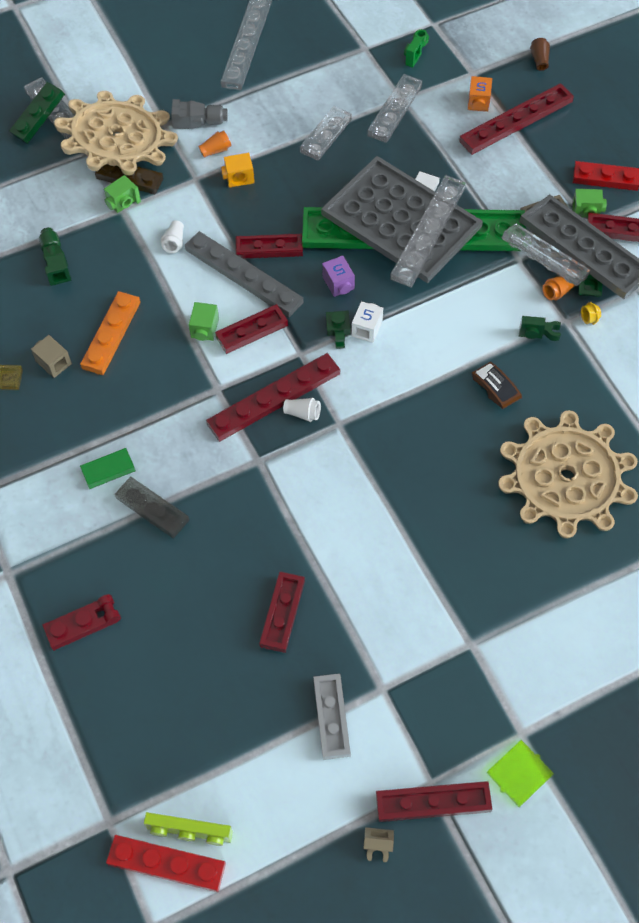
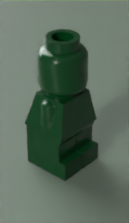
M52 228L42 229L39 243L44 253V260L47 265L45 271L50 285L53 286L72 281L65 254L61 249L59 235Z

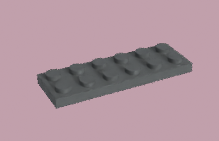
M549 194L521 215L519 220L521 224L621 298L625 299L639 288V258Z

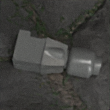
M172 99L171 115L173 129H194L205 125V121L207 124L221 125L223 121H228V110L221 105H208L205 108V104L199 102H180V99Z

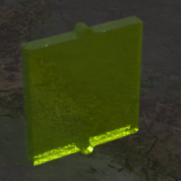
M522 740L487 771V774L500 787V792L506 793L519 808L554 775L540 759V755L535 754Z

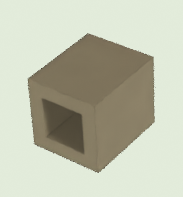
M50 335L38 341L31 348L35 361L53 378L72 364L67 350Z

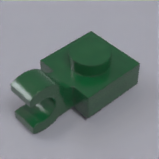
M349 310L326 312L327 336H335L336 349L345 348V335H351Z
M522 316L519 326V337L542 339V336L545 335L551 341H559L561 333L553 332L552 330H560L561 322H545L546 318Z

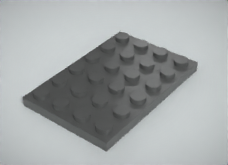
M378 156L321 209L322 216L426 283H429L477 233L483 224L481 219Z

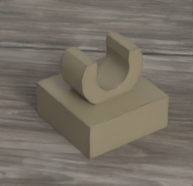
M365 827L364 849H367L368 861H372V853L378 850L383 853V862H387L389 852H393L394 830Z

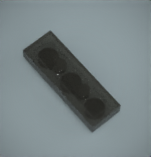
M131 476L114 494L117 500L173 539L189 521L188 515Z

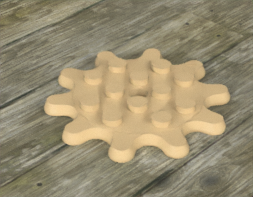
M100 91L97 94L98 101L93 104H87L79 99H72L69 101L68 106L75 116L72 118L60 117L54 121L57 131L71 135L69 139L61 142L63 152L69 155L75 153L86 154L88 156L86 164L91 171H98L105 164H109L111 166H119L125 175H133L137 169L136 163L139 161H147L153 165L160 166L165 161L166 156L158 147L174 146L178 140L176 133L161 129V126L169 121V113L163 110L156 112L146 111L143 108L145 98L140 95H133L129 100L122 102L115 100L109 91Z
M564 411L560 417V424L554 428L546 427L538 418L530 417L524 422V429L529 435L528 441L524 444H516L509 441L503 443L500 448L501 455L516 466L514 473L500 478L498 483L500 490L506 494L519 493L526 498V505L520 511V517L523 522L532 524L542 516L551 517L557 522V531L562 538L573 537L576 534L577 523L580 520L591 521L601 531L612 529L615 521L609 512L610 504L621 503L631 505L638 498L636 490L625 485L621 480L623 472L636 467L638 463L636 456L631 453H615L610 449L609 442L615 435L614 428L611 425L601 424L593 431H585L579 426V418L574 411ZM570 470L573 472L574 477L569 480V478L561 475V471Z

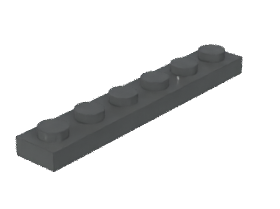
M200 231L185 244L187 252L270 306L277 304L283 314L289 318L304 303L302 296Z

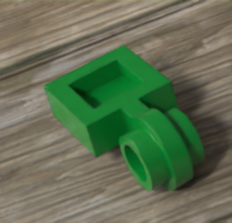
M423 29L417 30L413 34L412 42L408 43L405 47L406 66L414 67L421 56L422 47L429 41V35Z

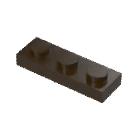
M105 164L100 170L95 172L96 179L110 183L125 175L119 166H111L109 164ZM137 167L133 175H125L138 187L139 191L154 195L164 179L163 173Z

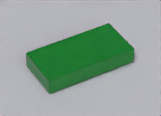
M127 448L80 465L89 490L136 471Z

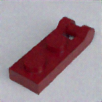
M104 595L91 604L43 624L53 651L120 621L121 616L118 610H115L113 607L114 600L112 595ZM104 610L105 615L98 618L96 613Z

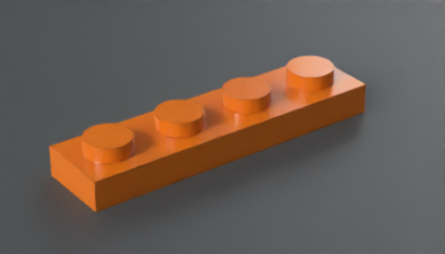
M118 291L80 364L83 370L104 375L141 303L139 297Z

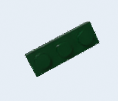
M46 82L9 131L15 137L28 144L65 96V93L53 84Z

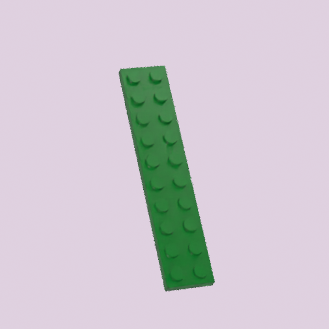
M304 207L303 248L374 249L322 216L321 209L323 207ZM464 209L481 219L483 224L460 250L526 251V227L519 222L525 210Z

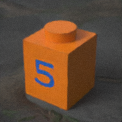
M471 76L468 110L489 111L492 78Z

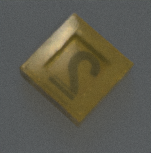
M0 365V389L19 390L23 372L20 365Z

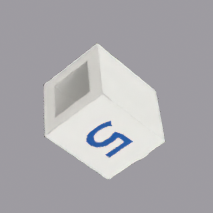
M361 301L352 322V337L374 343L383 321V308L373 303Z

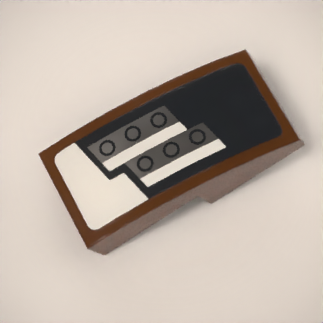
M489 362L472 372L473 380L486 389L488 398L502 409L522 398V394L494 363Z

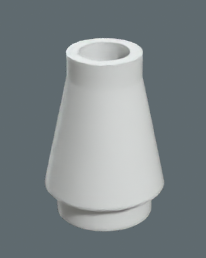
M172 221L161 238L162 248L168 253H176L182 248L184 225L180 221Z
M314 398L286 399L283 406L284 414H290L309 422L318 420L321 410L320 401H315Z

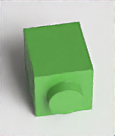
M194 302L189 321L191 338L200 341H214L219 321L217 305Z

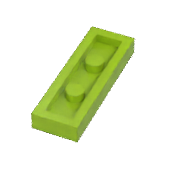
M146 812L144 825L150 830V834L160 837H167V833L178 834V838L181 840L195 841L196 837L207 839V844L223 846L224 842L231 843L233 830L229 825Z

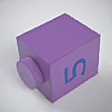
M344 256L322 263L323 279L334 297L347 294L355 289V275Z

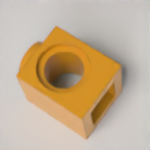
M249 152L224 157L225 166L221 167L223 180H228L229 188L255 183Z

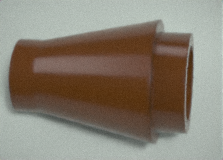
M545 38L534 39L530 46V52L539 71L546 70L549 67L550 44Z

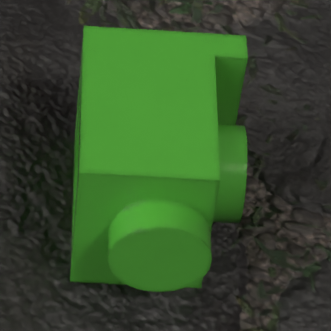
M125 175L104 188L106 196L104 201L110 210H115L117 213L128 208L134 202L137 204L141 202L138 187Z
M575 189L572 211L586 218L588 213L600 214L601 212H606L607 200L603 199L602 190Z

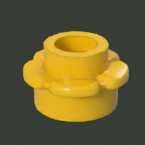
M588 302L587 305L582 306L581 317L584 323H592L594 325L599 321L601 309L598 305Z

